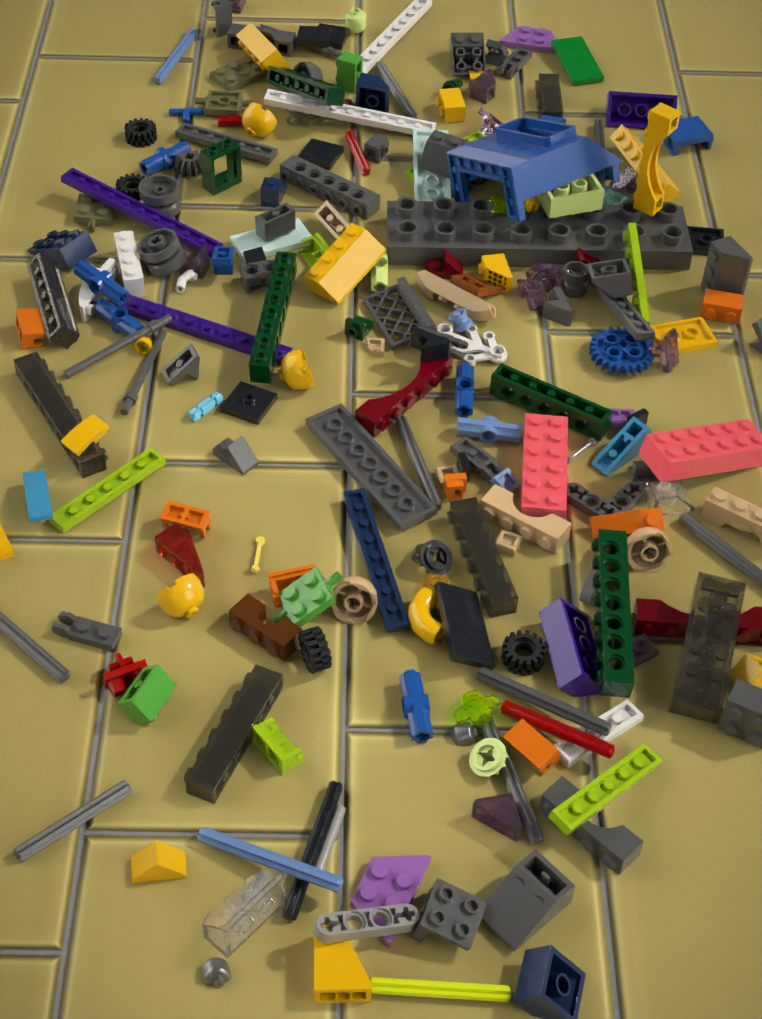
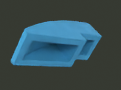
M45 469L23 473L30 522L53 519Z

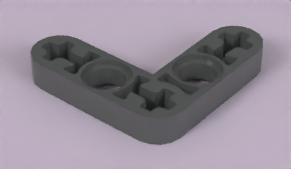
M572 482L567 484V503L589 517L631 511L643 500L645 487L640 482H629L612 498L606 501L582 485ZM623 501L627 505L619 506L616 502ZM593 502L596 506L589 507L585 503Z

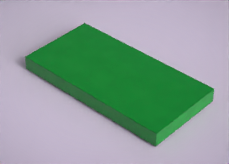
M582 36L551 40V46L572 86L603 82L604 76Z

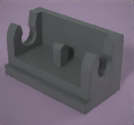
M214 0L211 2V6H214L216 27L213 28V32H216L215 36L219 38L227 35L232 26V4L228 0Z

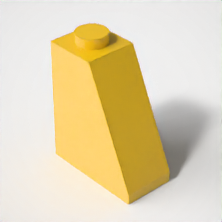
M314 935V1003L371 1002L372 983L351 942L323 943L316 939Z

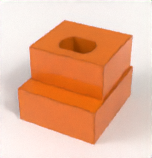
M466 472L444 474L443 491L446 500L463 499V493L466 492L467 485Z

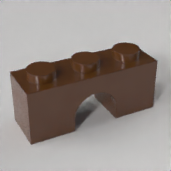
M247 593L229 610L231 628L248 637L252 643L259 644L265 648L272 656H277L285 661L299 648L298 633L302 631V628L285 617L276 624H264L266 621V605Z

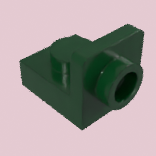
M358 315L353 319L348 317L345 320V335L361 341L374 328V321Z

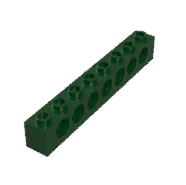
M276 251L249 361L250 382L271 384L297 273L296 253Z
M599 529L597 537L592 539L591 551L595 552V556L592 559V569L596 570V574L593 576V588H596L597 591L594 593L593 606L597 607V611L594 614V626H598L594 642L599 647L595 655V664L599 665V670L596 673V685H600L601 696L630 698L635 683L626 531Z

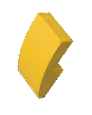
M93 414L74 427L61 440V443L79 457L92 442L96 444L110 427Z

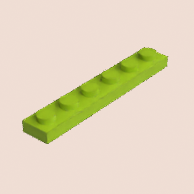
M628 223L627 229L623 231V242H626L625 257L629 260L628 265L632 273L634 295L632 297V305L645 321L650 324L636 223Z
M148 448L53 512V519H49V522L63 534L164 466L166 464L165 457L153 448Z
M643 743L553 809L548 817L568 836L654 771L663 760Z

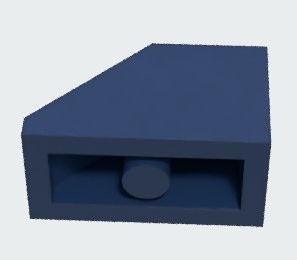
M265 177L260 188L261 206L273 208L279 206L287 189V183L282 179Z

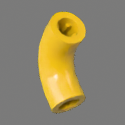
M423 587L417 592L408 607V619L416 635L427 643L436 646L445 634L442 623L436 621L431 616L432 611L438 605L435 592L427 587Z

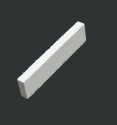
M626 699L599 716V718L612 724L609 735L603 736L584 727L578 730L610 742L643 721L644 715ZM563 739L554 744L559 750L560 761L567 768L593 753Z

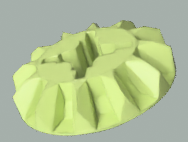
M485 738L479 741L473 747L469 756V764L472 771L479 777L482 776L489 779L491 775H499V770L502 767H506L505 760L509 757L506 752L507 747L496 738ZM483 755H492L495 760L487 762Z

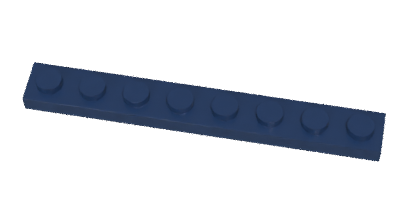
M365 488L344 491L343 500L369 580L377 591V605L386 633L409 630L410 622Z

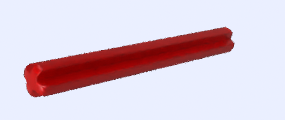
M505 700L500 707L502 714L518 721L524 719L532 727L608 759L614 755L615 745L509 700Z

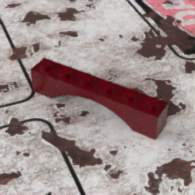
M450 356L449 359L420 363L418 374L408 386L389 396L367 400L355 410V419L373 437L385 431L388 425L394 420L396 421L397 416H401L407 409H411L419 399L424 398L432 388H436L444 378L451 375L453 371V357Z
M636 598L633 610L634 635L762 644V607L754 606L748 611L734 616L708 618L681 612L658 599Z

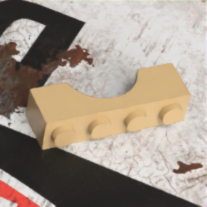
M494 484L480 501L479 515L502 526L506 530L523 536V539L529 540L543 549L556 554L569 539L572 523L553 513L543 517L527 516L518 511L514 506V493Z
M715 486L705 499L700 518L719 527L728 522L744 524L755 532L762 547V508Z

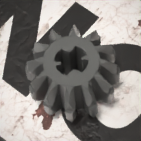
M183 150V153L177 154L174 161L177 174H181L182 177L188 176L189 178L202 174L201 157L197 150Z

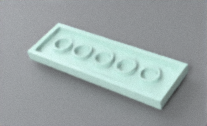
M413 129L414 199L416 201H435L438 198L451 199L450 178L419 168V162L426 141L434 130ZM438 130V131H441V132H444V133L449 134V133H448V130Z

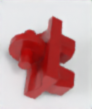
M120 653L115 654L116 662L108 664L110 672L102 675L104 688L108 687L114 697L124 694L126 687L123 681L129 679L134 681L141 670L147 667L145 659L133 662L131 656L123 659Z

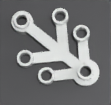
M442 323L437 326L438 332L453 335L455 338L465 340L469 344L467 349L451 347V349L460 351L463 354L482 353L476 355L466 354L464 356V363H470L471 366H475L476 362L491 360L494 363H501L507 359L508 354L505 347L497 345L495 334L491 331L483 334V342L489 345L487 347L482 344L476 325L472 324L465 331L466 336L471 337V340L453 333V327L450 324Z

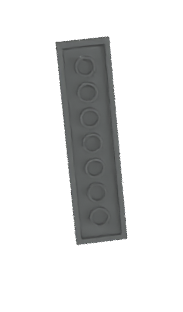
M342 403L305 419L306 426L357 484L361 488H365L366 494L400 532L437 514V507Z

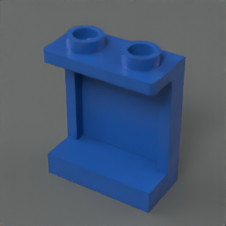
M699 116L679 119L678 128L664 139L663 144L672 156H677L680 154L681 146L702 143L706 149H711L714 135Z

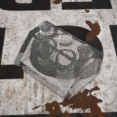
M261 869L256 875L248 877L243 887L237 893L230 894L216 912L213 911L207 915L202 924L204 938L226 958L232 955L286 903L285 874L281 871Z

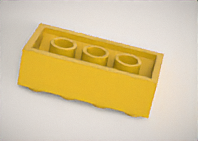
M249 23L236 34L239 39L237 42L239 46L258 64L262 71L265 69L268 71L269 66L291 69L277 48L252 23Z
M351 223L304 275L309 290L339 305L383 256L386 249L365 228Z

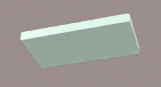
M296 218L295 230L280 235V237L277 236L272 241H263L256 235V230H251L230 236V243L243 262L246 263L243 255L244 251L262 246L265 256L269 257L276 255V251L287 252L308 246L309 243L303 244L301 240L312 235L300 219Z

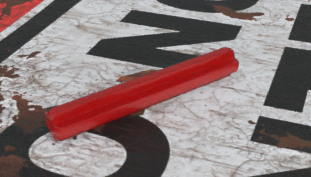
M346 130L344 137L363 176L369 175L371 168L353 130Z

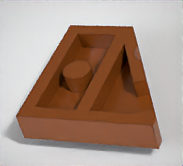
M467 274L452 275L450 283L478 298L502 294L504 286L499 284L497 286H487V280Z

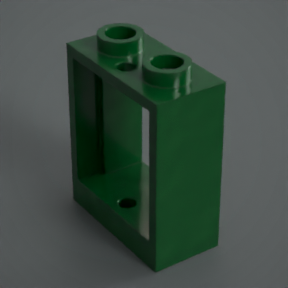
M228 137L200 151L202 187L213 196L242 182L241 147L234 140ZM226 155L227 170L215 175L214 160Z

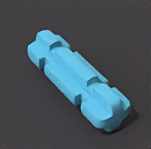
M218 392L211 394L210 397L196 405V408L194 407L188 411L189 419H192V421L199 420L201 416H204L222 403L223 396Z

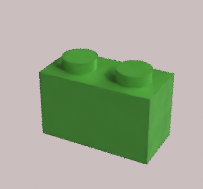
M344 51L336 60L337 74L335 80L337 81V86L346 88V92L355 94L356 82L361 73H363V56Z
M159 665L144 667L117 705L136 724L151 723L159 716V710L163 704L170 700L172 691L177 684Z

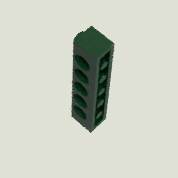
M269 66L266 83L325 105L343 106L346 88L286 67Z
M503 363L491 375L490 394L536 414L568 417V428L595 438L598 441H601L610 429L613 411Z

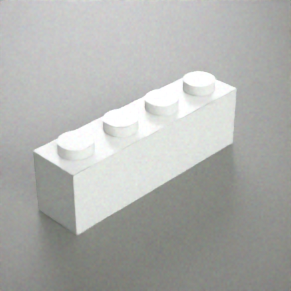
M133 230L114 233L115 249L123 287L130 295L144 297V278Z

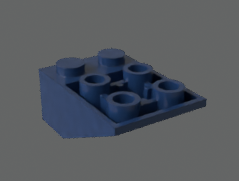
M76 229L73 231L63 230L61 232H57V230L51 231L45 239L35 241L33 246L28 249V252L58 270H70L77 265L78 261L85 260L97 252V249L88 231Z

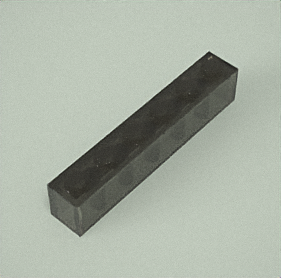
M38 253L27 267L47 338L49 341L68 350L72 344L76 343L80 334L58 262Z
M477 498L451 501L450 511H447V520L449 525H453L454 538L460 543L461 556L466 558L467 571L474 578V589L480 593L482 608L486 609L489 618L516 613L518 604L517 593Z
M256 664L251 673L248 672L245 675L243 686L240 691L237 690L234 693L229 709L223 711L217 728H213L209 734L208 743L205 747L200 748L193 767H189L185 773L184 781L186 782L188 794L215 804L253 740L252 726L258 725L265 720L283 690V674Z

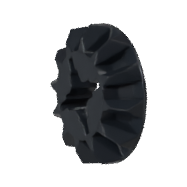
M429 540L420 547L421 552L418 555L421 558L420 566L425 567L426 573L438 576L450 570L452 554L443 542ZM435 553H437V554H436V555H437V556H436L437 562L433 563V561H432V560H433L432 555L435 554Z

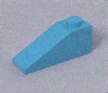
M633 416L591 462V465L605 476H609L639 455L638 453L646 435L652 433L650 428Z

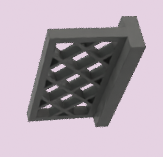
M405 277L398 278L397 285L362 298L363 303L392 350L408 345L411 340V331L416 326L436 331L435 323ZM398 293L396 298L388 297L390 294ZM374 300L380 301L378 305L370 304V302ZM385 302H388V303H393V304H392V306H391V308H390V307H384V306H383L384 303H385ZM398 304L406 306L404 310L395 309ZM379 312H386V317L378 316ZM392 314L401 315L398 320L390 318ZM405 316L413 318L412 322L403 320ZM387 323L395 325L393 329L385 328ZM400 326L408 327L406 332L398 331ZM394 336L403 337L402 340L393 342Z

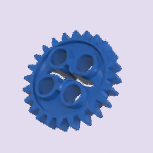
M610 326L609 331L603 328L601 333L596 332V336H592L589 355H591V361H595V366L601 365V370L609 369V374L615 371L616 376L620 373L627 376V373L630 372L635 376L636 371L641 374L643 369L648 370V367L652 366L655 347L652 346L653 341L635 340L626 328L623 330L620 326H617V329L614 330Z

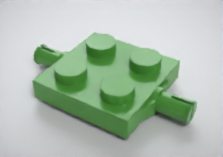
M315 566L279 592L283 603V610L272 617L273 621L277 623L285 617L290 618L291 622L299 627L304 626L336 603L332 586L343 580L342 575L336 571L326 579Z

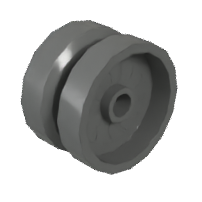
M156 174L144 178L139 183L140 202L171 218L180 212V185L174 177Z
M161 228L149 232L138 242V253L148 273L153 276L169 275L182 267L186 261L184 249L175 231L170 228Z

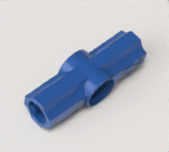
M182 141L167 149L160 147L155 151L154 155L139 162V168L145 176L163 168L170 170L175 167L174 161L177 154L183 153V150L189 151L191 148L186 141Z
M83 259L77 262L73 273L88 284L92 293L95 295L103 294L119 306L126 302L129 292L114 281L109 271L103 270L101 272Z
M103 298L98 300L94 306V313L110 323L112 330L116 333H124L129 336L145 327L128 315V309L125 307L115 306Z
M463 362L456 367L455 414L459 417L467 418L473 415L474 367L470 363Z
M414 669L406 670L403 674L399 675L403 715L408 721L411 741H415L417 744L426 743L429 739L433 738L429 717L430 703L428 694L424 693L420 672H416Z

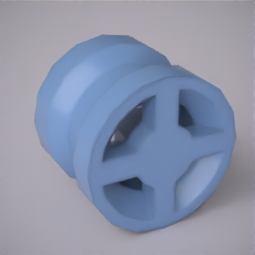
M459 308L448 316L449 321L454 324L455 332L458 333L467 330L473 324L471 318L467 317L465 308Z

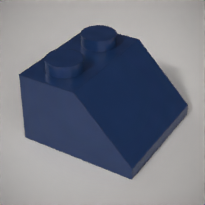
M361 73L356 82L355 106L389 113L390 87L378 75Z
M552 945L525 950L514 1002L535 1017L543 1019H577L586 973Z

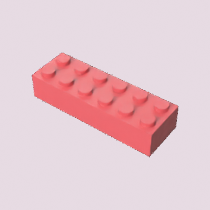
M525 413L520 512L527 516L543 517L553 513L563 519L566 517L568 417Z
M749 419L650 433L646 435L638 454L661 483L762 466V434Z

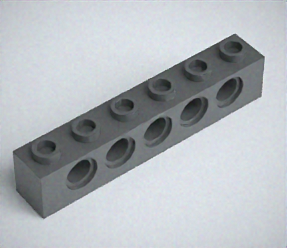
M292 155L280 164V179L320 199L327 200L329 203L367 220L380 209V194L298 156Z

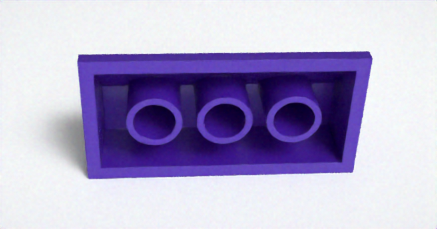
M609 91L606 100V126L619 127L622 124L628 128L646 129L648 126L647 115L650 109L659 103L677 109L678 95Z
M560 597L539 611L540 626L544 631L545 645L551 656L550 663L555 671L556 685L562 692H566L573 697L599 695L600 685H596V673L599 670V665L595 664V655L599 647L594 642L595 634L590 617Z

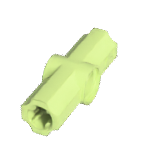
M388 249L371 268V291L375 293L388 288Z

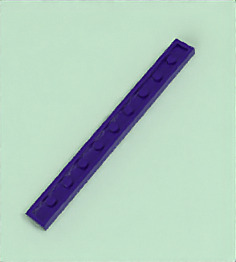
M74 168L61 175L62 183L154 230L161 228L174 230L180 243L209 258H212L215 246L223 247V243Z
M130 294L126 302L121 305L128 309V315L149 322L170 314L173 321L164 325V327L248 355L252 353L255 335ZM108 300L109 302H111V303L114 304L115 306H119V305H116V304H115L114 302H112L111 300ZM280 344L276 364L281 365L282 358L288 352L293 351V348Z

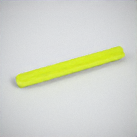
M372 977L370 979L372 994L509 1002L511 998V988L508 985Z

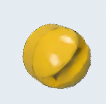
M532 197L525 200V210L529 213L531 210L533 213L539 209V199Z
M148 337L139 338L134 345L136 351L140 354L149 353L152 347L151 339Z

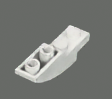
M109 257L101 268H97L101 272L103 270L109 271L114 279L118 277L119 269L117 268L116 259ZM85 281L82 282L79 292L82 322H86L90 316L94 315V306L101 298L106 299L103 294L95 295L92 293Z

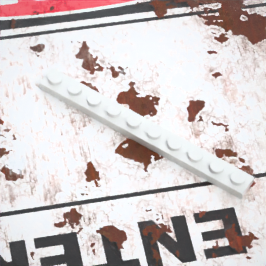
M414 0L360 55L363 56V73H368L376 62L432 6V0Z
M267 89L264 97V105L299 111L305 114L363 124L413 135V129L435 130L437 124L435 122L343 104V106L325 105L301 95Z

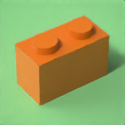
M705 288L700 317L739 325L744 295Z

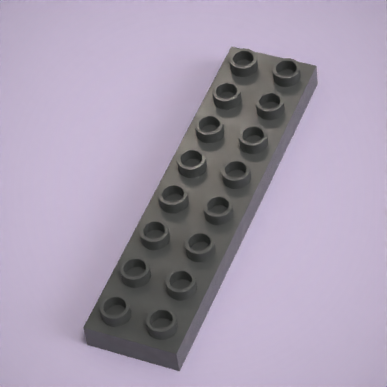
M402 197L397 201H387L388 265L425 266V261H444L445 249L458 259L463 266L477 267L481 263L482 255L504 253L509 267L564 268L568 262L576 261V250L578 248H581L600 261L626 258L625 248L627 246L626 242H623V231L627 229L628 223H636L643 269L689 270L693 249L683 206H678L673 202H663L662 209L653 217L634 209V201H625L621 205L603 204L602 210L557 218H549L539 203V209L533 213L531 210L529 213L525 210L526 220L518 222L508 219L506 203H495L483 198L475 199L472 202H454L449 198H438L435 201H416L410 197Z

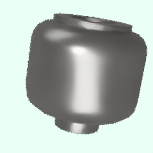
M470 722L455 724L452 729L453 741L458 746L473 745L475 738H478L477 728H473Z
M211 958L201 968L203 982L206 986L221 988L225 982L231 979L229 965L222 958Z

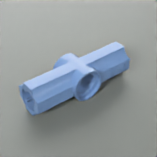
M486 416L481 420L458 417L456 435L477 437L485 444H493L497 440L520 443L522 425L502 423L493 416Z

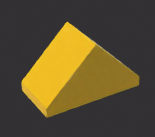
M157 840L131 857L132 883L187 878L185 851Z

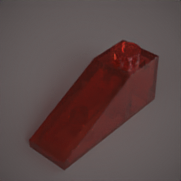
M175 522L155 536L156 552L182 574H195L204 588V571L192 535L188 529L182 528Z

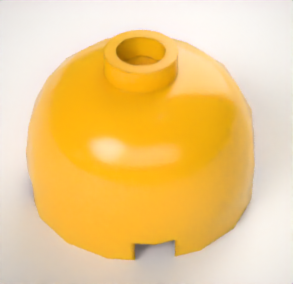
M254 102L248 105L242 115L243 126L246 133L252 137H266L275 129L277 119L270 110L266 109L265 111L261 109V104Z
M302 348L288 352L282 358L281 369L278 370L281 382L285 381L288 387L294 390H306L314 386L311 368L308 367V359Z
M193 573L174 580L176 583L174 586L169 588L167 585L157 594L156 600L161 609L167 615L177 618L184 616L191 618L199 612L198 607L201 606L204 600V588L199 578Z

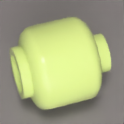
M352 8L346 13V27L350 29L351 33L358 34L366 28V14L360 8Z

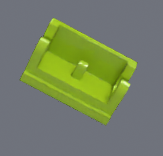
M315 233V235L301 240L303 244L309 243V245L300 248L299 253L307 264L312 267L328 250L329 246L319 233Z
M270 717L260 724L252 726L253 742L279 772L284 775L303 763L305 756L301 754L303 751L300 748H295L279 730L275 723L276 720Z

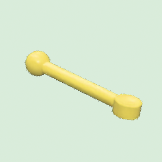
M262 536L256 538L257 550L254 565L251 566V572L253 573L260 571L258 564L261 547L265 544V538Z

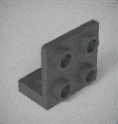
M437 878L427 892L419 913L418 923L410 938L421 942L426 934L430 936L434 934L469 951L474 942L487 902Z

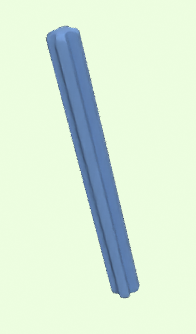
M190 28L153 77L155 84H162L197 37V29Z
M203 827L198 833V841L333 892H338L343 886L344 879L339 875L207 827Z

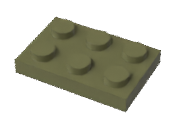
M244 56L239 60L209 72L211 80L227 91H235L266 77L268 71L266 69L262 71L251 57Z

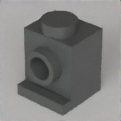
M375 133L364 143L366 159L378 164L381 163V158L387 154L389 149L388 138Z

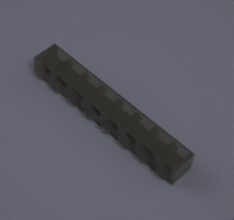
M37 352L13 359L16 376L81 477L86 478L107 470L106 460H108V455L104 448H100L99 442L96 444L92 442L79 457L61 443V440L82 422V417L78 408L74 409L70 396L65 395L62 384L56 382L54 372L48 370L46 360L44 358L41 359Z

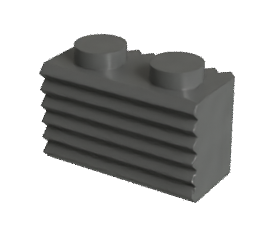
M287 202L255 216V233L265 242L272 241L277 236L280 237V235L287 234L289 231L296 229L295 209Z

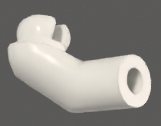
M192 269L184 272L177 279L176 292L183 293L188 280L192 283L195 282L198 274L193 272L194 270Z

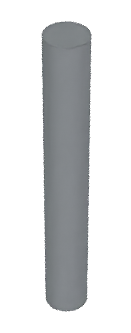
M336 805L315 867L325 870L346 811L343 805Z

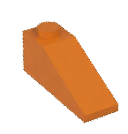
M662 507L589 517L592 539L597 537L599 529L626 531L627 536H630L635 530L642 527H653L661 531L665 530Z

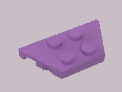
M519 26L500 39V42L504 43L507 48L517 49L520 47L529 51L555 54L551 46V40H556L551 30L544 28L536 29L529 26Z
M431 856L372 857L350 901V907L356 910L403 903L412 904L431 863ZM373 918V921L377 925H387V922L384 918ZM397 934L380 937L384 940L385 946L391 948Z

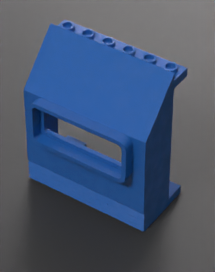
M521 117L496 126L495 133L446 152L455 202H471L468 181L479 177L503 182L508 219L518 222L526 220L523 201L592 173L595 177L600 178L601 181L611 180L614 184L620 182L618 163L623 161L588 137L577 135L576 126L532 117Z

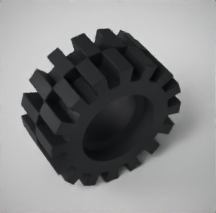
M135 118L134 121L129 120V123H126L124 126L125 140L130 146L136 145L137 148L139 146L144 148L145 145L151 146L150 143L154 144L157 141L156 124L152 120L149 121L147 118L145 120L143 118L137 120Z
M131 173V176L125 174V177L121 176L120 179L116 180V190L140 201L138 187L145 176H140V174L134 175V173Z
M316 626L299 631V647L309 672L313 674L331 668V652L322 629Z
M517 630V635L511 632L510 636H506L503 641L501 652L503 666L507 665L506 669L508 671L513 669V674L517 675L518 671L521 672V676H525L526 672L529 673V676L533 675L534 670L538 672L544 664L546 645L542 643L543 639L541 637L537 638L536 633L529 635V630H525V634H522L521 630ZM525 649L530 651L532 655L524 657L516 654L514 651Z

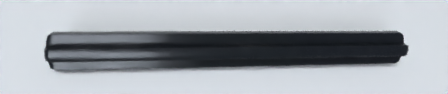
M334 780L329 782L301 862L315 867L343 790L342 783ZM294 878L282 911L284 919L290 921L297 919L309 882Z

